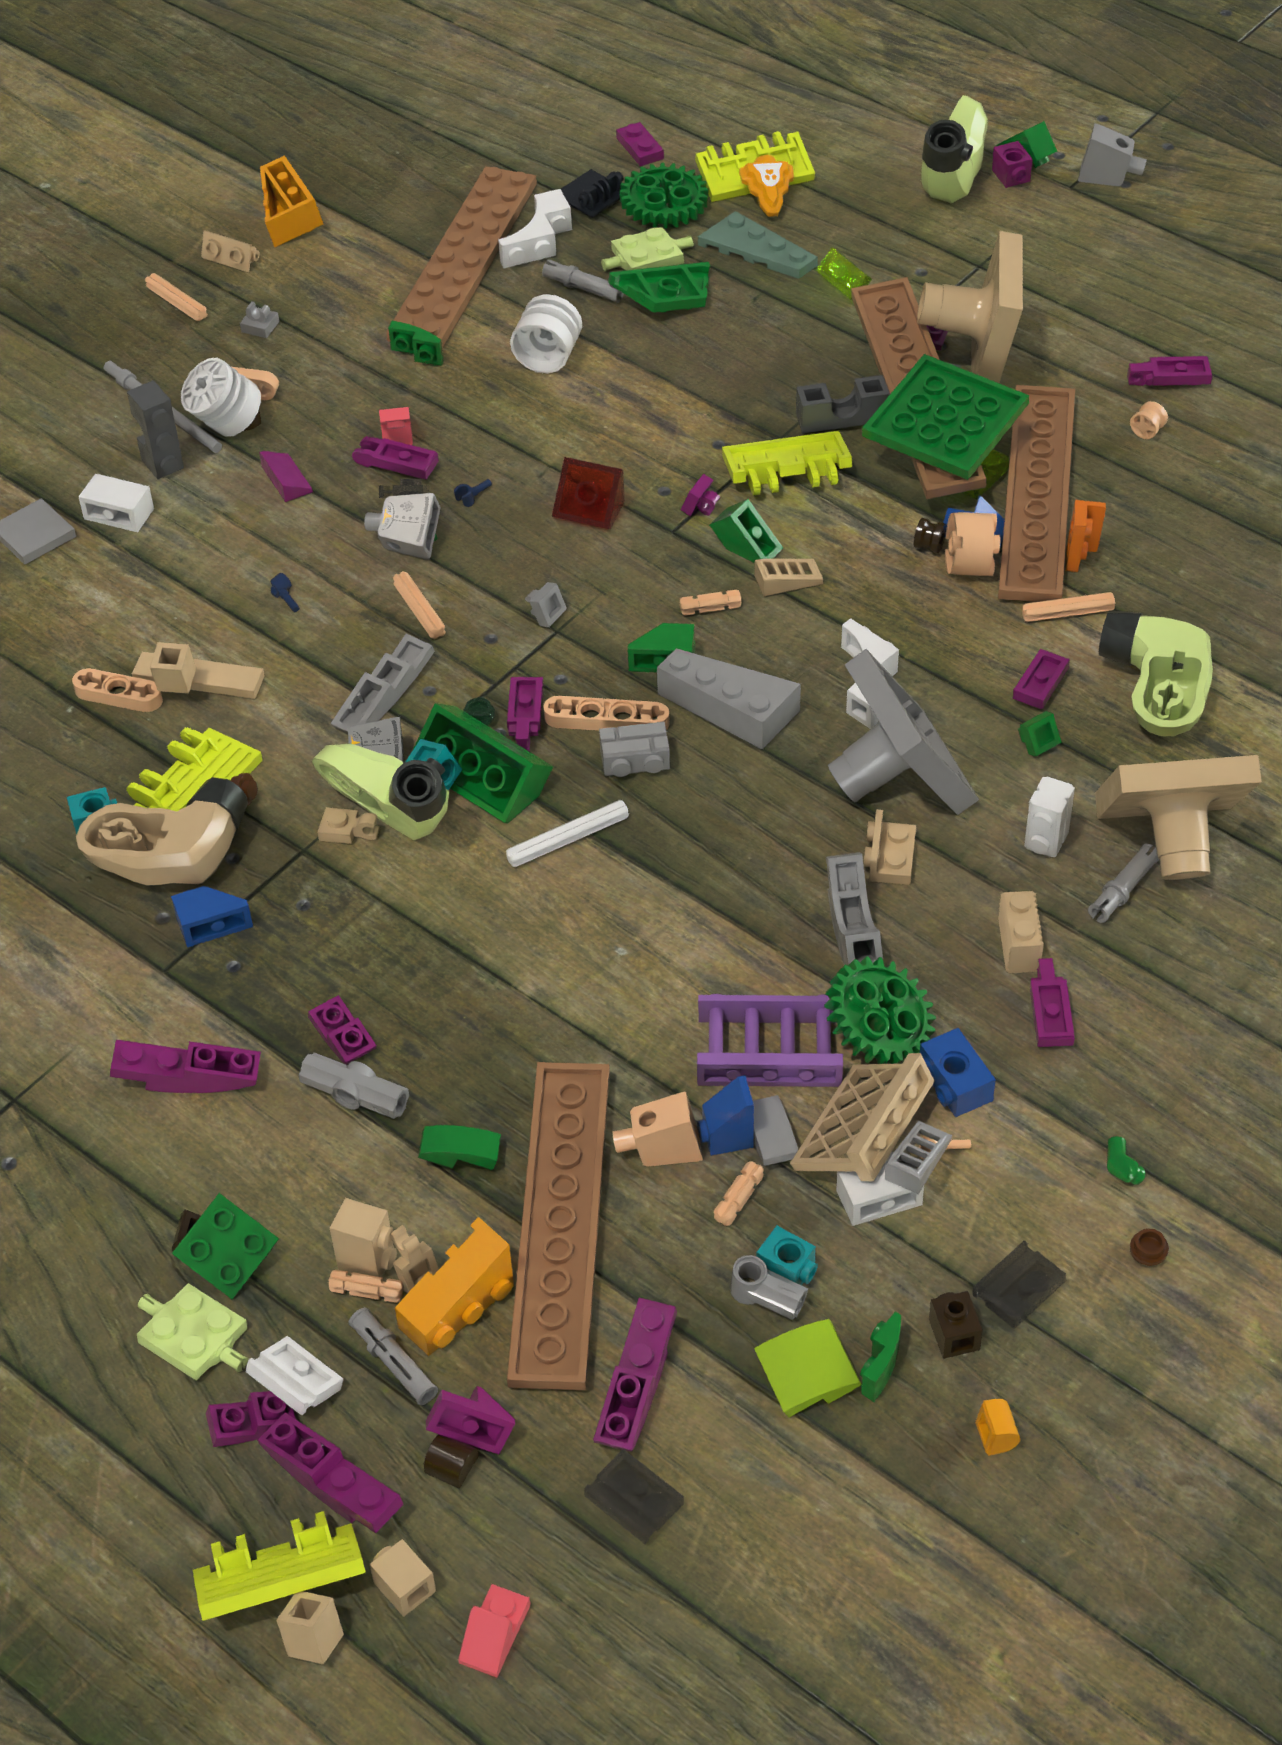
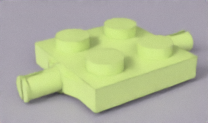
M663 227L650 228L645 232L634 235H625L620 239L611 241L612 251L616 256L602 259V267L604 271L617 267L625 270L684 264V256L681 250L693 247V240L691 236L675 240L668 235Z
M189 1283L165 1304L160 1303L149 1294H144V1298H140L138 1308L153 1317L137 1333V1339L139 1344L196 1381L210 1367L222 1361L237 1372H241L242 1368L246 1367L248 1358L232 1349L235 1341L248 1329L247 1320Z

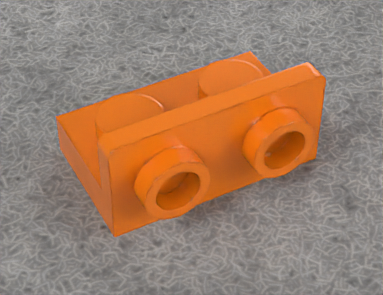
M1075 500L1066 545V571L1078 572L1080 560H1086L1087 551H1098L1106 503Z

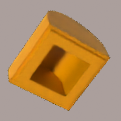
M1004 1399L984 1400L975 1423L985 1452L990 1456L1010 1451L1020 1443L1021 1438L1008 1402Z

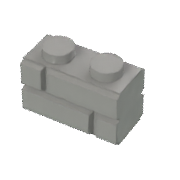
M665 722L599 729L604 776L614 775L623 777L630 773H657L661 770L670 769V752Z

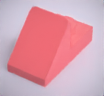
M409 407L379 410L382 439L386 438L412 445Z
M492 1584L481 1608L473 1606L471 1609L458 1659L459 1664L497 1678L530 1608V1598Z

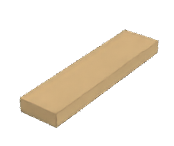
M142 651L132 672V677L154 681L150 670L154 653ZM194 659L196 671L190 690L255 699L265 677L263 668Z

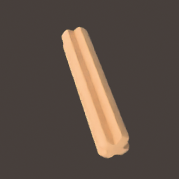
M152 273L145 278L147 288L197 322L207 317L205 306L156 273Z
M405 571L395 574L393 577L394 586L432 639H437L439 636L443 637L446 633L444 630L445 625L410 575Z
M1106 592L1025 603L1022 606V616L1025 622H1034L1107 612L1115 609V598L1113 593Z

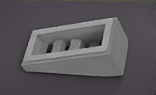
M918 1121L885 1166V1180L919 1194L951 1142L952 1135ZM922 1134L938 1142L935 1144L931 1141L921 1138L920 1136ZM917 1143V1144L922 1145V1146H924V1147H926V1148H928V1149H931V1151H930V1152L925 1151V1150H923V1149H921V1148H918V1147H916V1146H914V1145ZM910 1152L924 1158V1161L909 1155ZM904 1162L910 1163V1164H912V1165L918 1167V1169L916 1170V1169H914V1168H912V1167H910V1166H907V1165H905V1164H903V1163H904Z

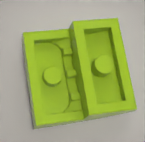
M830 1319L793 1329L754 1348L780 1406L789 1418L822 1399L829 1404L862 1385Z

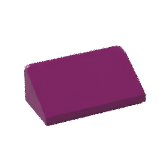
M270 451L259 452L263 470L285 502L313 492L311 486L289 454Z

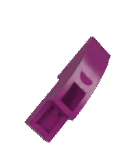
M116 1039L110 1077L146 1082L145 1090L157 1092L211 1093L236 1090L256 1085L261 1052L190 1041L187 1050Z
M638 1298L619 1365H615L594 1435V1443L629 1452L633 1451L649 1413L668 1355L667 1345L677 1314L676 1306Z
M286 1412L258 1439L259 1445L292 1477L350 1523L357 1520L374 1533H377L404 1505L399 1494L346 1460L340 1448Z

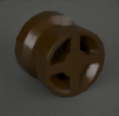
M921 518L914 536V547L919 549L928 547L932 552L939 553L945 541L947 524L942 522L933 524L929 519Z

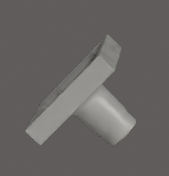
M865 649L844 664L878 719L877 724L844 750L842 755L828 764L830 772L847 796L853 802H857L869 792L875 791L905 770L912 768L957 815L979 800L978 796L925 711L877 659Z

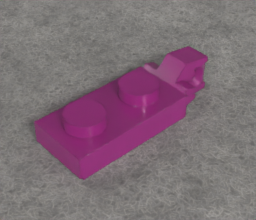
M1207 356L1150 357L1148 362L1129 363L1127 373L1128 384L1143 386L1144 384L1149 386L1211 384L1213 377Z
M511 677L507 714L509 736H515L516 744L530 752V736H538L541 726L543 677Z
M1053 958L1038 959L1037 978H1031L1030 981L1037 1047L1074 1046L1075 1035L1067 980L1063 979V977H1055Z

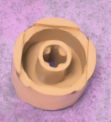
M968 512L950 514L945 538L949 539L948 549H945V565L948 574L993 576L995 569L993 554H998L1000 550V536L994 535L997 526L996 514Z

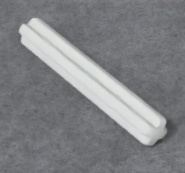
M622 800L613 802L506 850L507 860L512 867L529 862L627 819L629 816L628 808Z

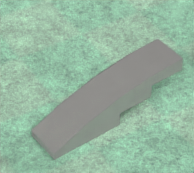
M405 634L392 655L385 653L372 674L367 672L363 674L330 723L332 727L348 734V729L352 726L379 721L419 675L435 652L433 646L409 634Z

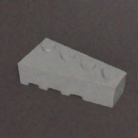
M677 648L657 667L658 695L760 749H763L800 712L801 684Z

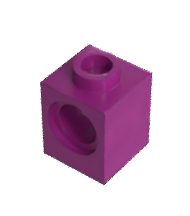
M1019 141L993 148L992 171L1005 188L1030 182L1032 158Z

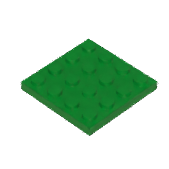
M924 354L862 427V437L969 480L1028 406L1029 395Z

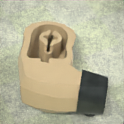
M212 777L202 784L188 801L186 807L177 812L170 809L144 808L125 803L106 805L90 814L80 825L76 835L78 849L89 862L97 867L140 884H202L217 871L225 857L248 804L247 796L239 786L230 780Z

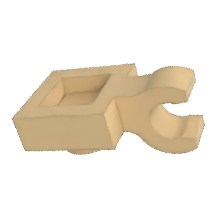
M326 807L317 832L319 841L352 844L354 837L375 840L380 831V826H375L378 817L373 813H364L359 817L358 810Z
M402 1225L390 1233L394 1245L402 1255L393 1262L398 1279L403 1282L404 1291L408 1293L428 1271L434 1276L439 1268L432 1248L424 1241L419 1243L414 1234L409 1237L406 1228Z

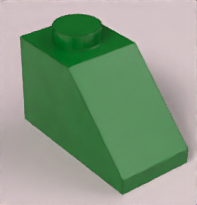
M1045 121L996 145L1000 146L1019 141L1031 156L1035 168L1049 162L1048 156L1057 152Z
M749 499L726 508L709 524L727 550L753 563L758 559H773L783 549Z
M662 623L628 644V670L630 672L657 673V667L676 648L694 653V624Z

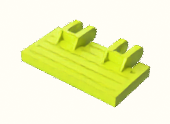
M779 131L772 134V141L775 147L771 148L765 136L759 135L756 141L737 144L735 151L737 155H734L729 142L723 143L721 151L724 158L718 159L713 146H707L706 151L696 153L695 161L703 181L707 182L711 202L750 194L748 185L741 182L739 169L748 163H753L758 157L763 155H771L776 161H785L793 166L794 178L789 185L813 181L815 179V171L799 132L787 134V144H785Z
M839 431L722 447L723 459L733 483L746 482L747 476L748 486L753 496L760 495L761 484H768L772 493L779 492L776 471H778L780 477L807 473L808 480L813 488L820 486V476H827L831 485L838 484L839 478L835 463H837L839 469L852 467V456Z
M185 727L180 732V736L186 744L174 740L167 746L168 752L180 761L177 760L163 775L144 769L140 773L139 778L148 788L133 782L126 788V791L132 799L139 802H136L134 806L163 808L177 812L186 807L188 801L206 780L212 777L231 780L233 776H238L241 773L250 774L263 761L260 751L211 728H208L202 734L194 729Z
M324 1511L315 1513L316 1526L305 1530L299 1518L291 1520L297 1548L291 1549L290 1542L258 1550L255 1551L257 1559L251 1561L245 1534L236 1536V1550L225 1553L220 1541L212 1543L211 1548L216 1571L211 1573L210 1565L192 1570L202 1621L366 1573L352 1523L335 1528L337 1536L331 1537Z

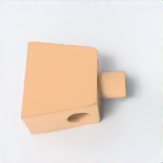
M686 1091L633 1107L630 1110L632 1128L613 1131L616 1152L620 1153L637 1149L643 1165L647 1167L703 1160L697 1123Z

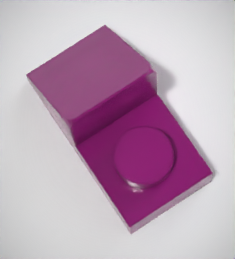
M479 1386L475 1387L470 1399L441 1390L426 1419V1430L498 1455L515 1425V1419Z

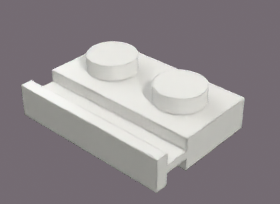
M288 1336L260 1352L259 1358L255 1360L253 1358L249 1359L246 1367V1373L300 1415L305 1414L308 1407H316L339 1392L343 1383L341 1376Z

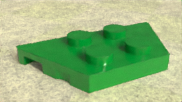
M701 262L610 272L608 282L653 313L681 309L689 310L705 307L710 263Z

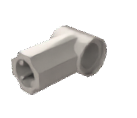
M743 1256L734 1263L730 1289L735 1300L746 1305L757 1303L791 1320L798 1316L807 1296L808 1288L768 1270L763 1260L756 1256ZM743 1278H751V1279H754L755 1281H754V1282H746V1281H744V1280H742V1279H743Z

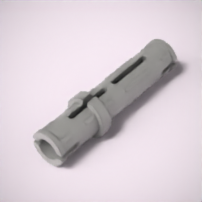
M550 259L543 266L542 275L544 277L564 283L565 287L579 288L619 303L620 299L623 298L624 293L610 285L607 280L582 272L576 266L562 265Z
M1143 844L1114 880L1108 881L1103 886L1102 894L1088 908V912L1093 919L1101 911L1102 914L1096 921L1100 923L1106 922L1118 906H1123L1128 901L1129 893L1152 866L1160 860L1157 856L1156 847L1150 855H1147V852L1153 845Z
M364 1307L357 1310L351 1316L349 1325L367 1343L368 1352L373 1357L381 1359L393 1375L416 1399L419 1405H425L436 1396L438 1387L427 1378L416 1363L396 1342V1335L390 1329H384L369 1309Z

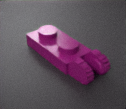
M366 436L361 440V447L356 448L351 456L354 462L365 467L375 466L427 480L439 462L436 451L386 438H371L370 436Z

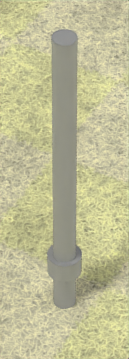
M107 361L104 364V370L116 379V383L124 389L131 390L143 385L137 381L136 376L129 370L121 369L112 361ZM172 407L175 424L212 452L218 453L222 449V444Z

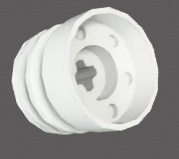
M544 294L534 297L528 302L510 340L511 351L516 359L526 368L538 373L549 374L559 371L565 366L582 330V319L579 312L570 302L559 296Z
M208 358L199 363L187 376L181 391V403L186 411L205 422L207 426L223 436H234L244 431L254 420L260 407L261 392L255 383L239 374L237 370L230 367L225 361L219 358Z

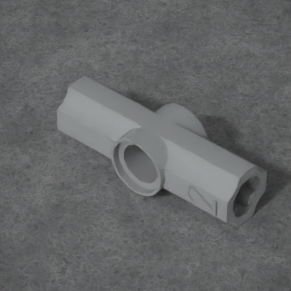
M317 1053L308 1054L302 1062L299 1073L300 1082L331 1094L337 1103L347 1109L355 1110L362 1106L393 1119L400 1117L406 1109V1103L409 1098L408 1088L377 1077L371 1068L361 1062L351 1061L346 1065Z

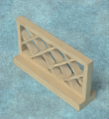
M921 1053L908 1054L902 1064L853 1065L790 1162L794 1171H853L857 1173L861 1181H874L934 1083V1079ZM860 1077H870L856 1085ZM892 1079V1081L885 1086L883 1085V1083ZM879 1086L880 1089L868 1094L863 1098L860 1097L861 1095ZM854 1099H857L856 1102H854V1103H852V1104H850V1105H848V1106H846L845 1108H843V1109L840 1110V1108H841L843 1105H845L846 1103H848V1102H850V1101H852V1100H854ZM877 1103V1105H876L873 1109H871V1110H868V1109H867V1108H869L870 1106H872V1105H874V1104ZM861 1111H864L862 1115L845 1123V1120H847L848 1118L858 1114ZM841 1123L840 1127L825 1134L828 1129ZM862 1128L859 1133L852 1135L853 1132ZM848 1135V1139L829 1148V1145ZM821 1149H826V1151L818 1154L817 1156L809 1158L812 1154L820 1151ZM845 1153L848 1158H837Z

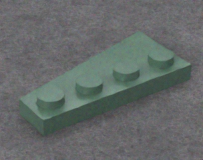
M736 211L698 236V246L707 248L709 245L719 248V253L729 256L733 252L744 256V261L752 264L763 262L767 264L768 269L798 279L818 266L817 256Z

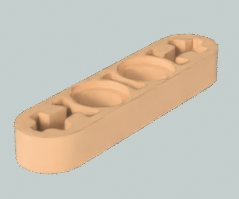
M553 696L547 699L543 705L545 722L555 728L599 731L602 728L665 722L667 730L670 725L669 709L666 705L659 702ZM593 710L599 713L597 716L591 718L582 715L585 711ZM621 712H625L631 715L629 718L624 720H620L614 717L616 714Z

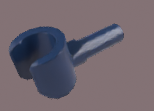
M487 479L472 488L467 484H460L454 489L455 498L457 501L462 499L463 505L470 507L474 504V496L490 487L492 482Z
M279 573L270 581L272 585L271 594L276 598L280 596L293 612H297L299 606L287 591L292 586L291 582L285 574Z

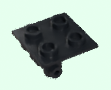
M590 169L561 188V191L570 206L593 218L620 200L621 183L624 177L619 171H612L605 177Z

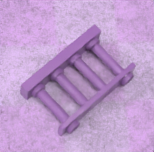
M824 994L818 996L698 995L699 1022H709L708 1053H697V1086H727L738 1076L745 1075L748 1086L839 1087L843 1077V1054H831V1023L836 1022L827 1021V1017L833 1011L824 1007V1004L830 998ZM723 1022L745 1023V1053H723ZM759 1023H781V1053H759ZM795 1023H816L817 1053H795Z

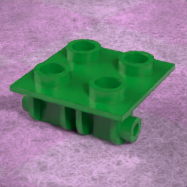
M218 1193L172 1254L233 1300L259 1264L271 1252L279 1238L222 1194Z

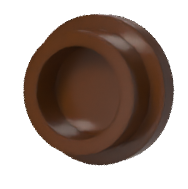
M249 773L233 776L230 781L244 791L247 796V806H249L257 796V783Z
M1151 1228L1143 1229L1131 1239L1130 1253L1137 1262L1143 1265H1158L1168 1255V1242L1158 1230Z

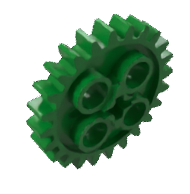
M664 162L657 168L653 164H650V169L641 166L640 173L631 171V177L625 176V183H621V208L626 209L627 216L633 215V221L642 219V225L652 222L653 228H656L658 224H663V227L667 229L668 224L671 223L678 227L680 221L689 224V218L697 220L698 214H703L704 208L708 206L707 182L702 181V175L695 176V170L686 172V166L684 165L679 169L675 168V163H672L670 167H666Z
M866 956L861 962L854 959L849 965L845 964L829 982L831 987L825 992V995L830 999L824 1004V1007L833 1011L827 1017V1021L836 1022L838 1025L833 1030V1034H843L845 1036L841 1045L846 1046L851 1043L854 1046L852 1055L856 1056L860 1052L865 1053V1063H869L875 1057L878 1064H886L888 1061L890 1064H900L901 1062L903 1063L908 1054L920 1053V1044L930 1040L929 1037L936 1030L930 1024L936 1019V1016L927 1013L933 1006V1003L923 1001L927 990L916 989L915 986L919 981L918 978L909 981L906 978L908 969L905 968L900 973L897 972L894 961L885 967L882 957H879L874 963H872L869 956Z

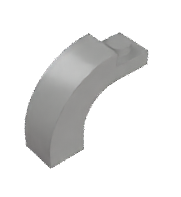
M857 852L826 857L829 905L834 933L844 965H849L854 959L861 962L866 956H869L872 963L879 957L883 959L880 931L873 923L867 899L862 853Z

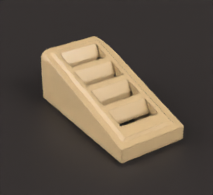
M814 559L755 560V578L763 596L823 584V577ZM810 570L811 574H805L804 571Z

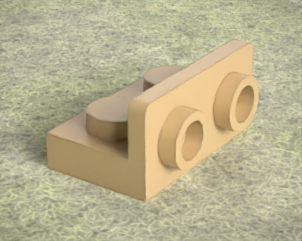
M876 809L875 822L868 821L867 841L872 842V847H865L864 867H870L869 881L910 885L916 825L883 822V810Z

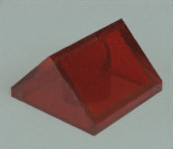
M564 457L552 517L611 529L625 502L623 469Z

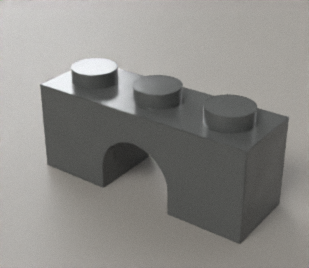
M883 375L854 379L853 391L842 399H832L826 383L796 387V416L802 433L865 425L888 398L890 392Z
M154 380L127 391L131 414L139 423L144 434L137 437L143 463L157 480L183 469L184 465L170 398Z

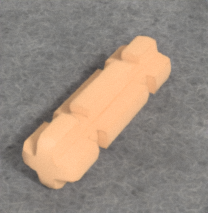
M734 589L727 590L726 594H722V591L700 594L694 599L693 596H686L680 598V610L682 615L687 616L694 615L695 611H699V614L721 611L727 606L728 609H735L741 607V595L739 590Z
M753 1161L745 1164L740 1171L742 1175L736 1177L723 1196L725 1200L720 1201L714 1210V1219L725 1226L733 1223L737 1217L736 1212L741 1211L754 1192L753 1186H757L764 1177V1169L761 1165Z
M337 1269L332 1270L328 1283L331 1292L345 1294L346 1291H349V1295L377 1300L384 1297V1301L394 1303L400 1302L404 1290L401 1280L388 1278L385 1282L383 1277L354 1272L350 1276L348 1271Z

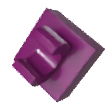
M703 474L689 491L680 510L691 516L698 507L701 513L709 516L720 499L717 493L709 490L713 479Z

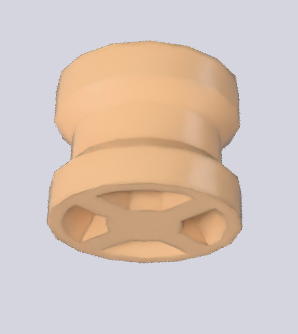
M1148 401L1142 405L1139 412L1132 416L1130 426L1138 437L1151 439L1167 423L1168 415L1164 407L1159 403Z

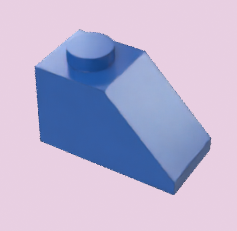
M206 886L171 896L176 919L187 947L253 927L249 904L245 899Z
M745 1075L738 1076L702 1105V1120L697 1121L698 1135L701 1143L707 1142L711 1156L754 1148V1104Z

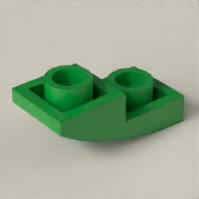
M391 321L388 327L391 350L413 353L415 362L442 366L443 352L441 339L422 328L403 322Z
M425 1126L422 1131L418 1158L450 1168L454 1167L458 1159L493 1170L498 1159L501 1134L466 1126Z
M896 1311L887 1322L881 1321L874 1328L870 1337V1341H872V1354L860 1372L862 1377L861 1394L872 1402H875L889 1381L897 1360L902 1315Z

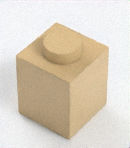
M157 642L150 670L158 691L189 694L196 671L189 644Z
M403 1539L394 1546H387L380 1550L373 1562L370 1563L374 1584L403 1617L436 1592L433 1573Z
M303 1591L295 1593L277 1618L288 1657L324 1664L344 1635L332 1597Z

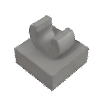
M251 301L245 310L246 316L240 322L242 333L267 339L279 323L278 312L270 311L268 305H264L262 308L255 307V302Z
M547 582L540 590H532L525 598L531 604V614L536 616L539 626L550 627L567 609L557 583Z

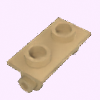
M206 230L203 231L201 258L246 272H250V263L256 262L259 259L260 252L251 244Z

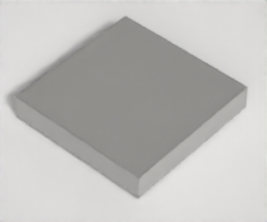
M42 498L0 520V541L24 565L76 537L75 529Z

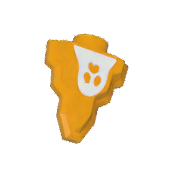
M763 155L758 157L753 163H748L740 168L739 175L742 184L748 185L750 194L758 197L759 206L768 217L778 216L783 206V195L788 192L789 183L794 178L793 166L785 161H776L771 155Z

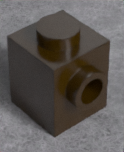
M948 1292L935 1299H931L929 1322L943 1359L979 1351L983 1329L969 1292Z

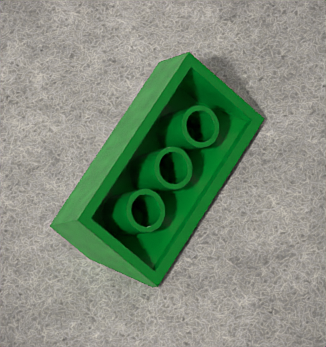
M435 703L415 744L416 746L419 740L423 739L446 745L462 768L450 789L504 823L512 821L540 796L553 769V766L456 706Z

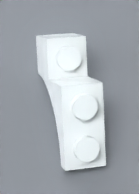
M561 189L534 195L535 215L528 225L510 236L498 239L500 262L503 268L556 256L555 234L572 230L571 207Z
M851 618L842 625L841 648L847 651L853 658L867 649L892 676L898 672L899 649L892 643L883 640L867 627L860 625ZM854 683L847 690L846 713L871 729L877 724L878 719L857 684Z

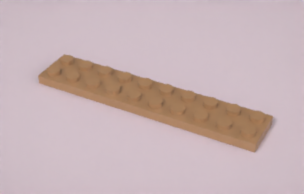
M485 166L393 321L407 323L434 334L441 339L443 348L498 253V239L507 237L537 185L536 175ZM388 329L387 332H386V334H387V341L390 342L389 329Z
M908 277L851 288V297L879 373L883 375L891 394L924 354L939 359L927 326L917 324L919 305ZM911 457L926 499L986 487V477L981 465L969 480H966Z
M1016 385L1017 391L1029 395V404L1012 425L998 599L1032 602L1062 599L1075 389Z
M537 1062L507 1374L508 1388L586 1390L610 1078L609 1064Z

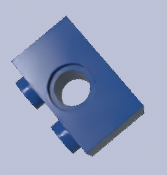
M959 1028L920 1044V1053L934 1079L933 1086L937 1098L944 1107L948 1106L955 1118L993 1101L996 1079Z

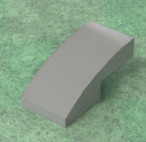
M779 1096L753 1100L754 1144L763 1165L792 1160L798 1151V1147Z

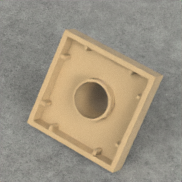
M999 231L982 288L948 284L938 285L925 282L918 306L917 324L933 326L936 329L971 336V372L997 383L1000 382L1023 310V235Z
M1249 755L1119 765L1095 792L1097 818L1107 819L1151 815L1162 879L1181 880L1209 875L1211 871L1207 811L1231 809L1262 782L1259 756Z

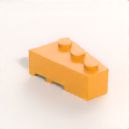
M285 155L260 167L262 190L264 193L263 205L266 214L265 224L274 248L324 225L314 197Z
M479 1217L470 1225L475 1231L459 1248L453 1244L445 1252L450 1258L434 1276L428 1271L395 1307L398 1328L428 1356L438 1348L446 1347L453 1340L457 1332L467 1324L475 1323L482 1316L485 1309L495 1301L503 1300L514 1286L510 1245Z

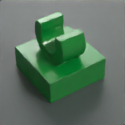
M1045 711L1022 723L1020 728H1018L1021 742L1025 743L1029 755L1038 756L1062 743L1054 714Z

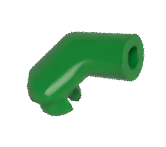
M1118 1136L1108 1139L1107 1169L1109 1173L1125 1183L1130 1182L1132 1185L1142 1183L1146 1175L1145 1169L1138 1165L1137 1161L1126 1155V1140Z

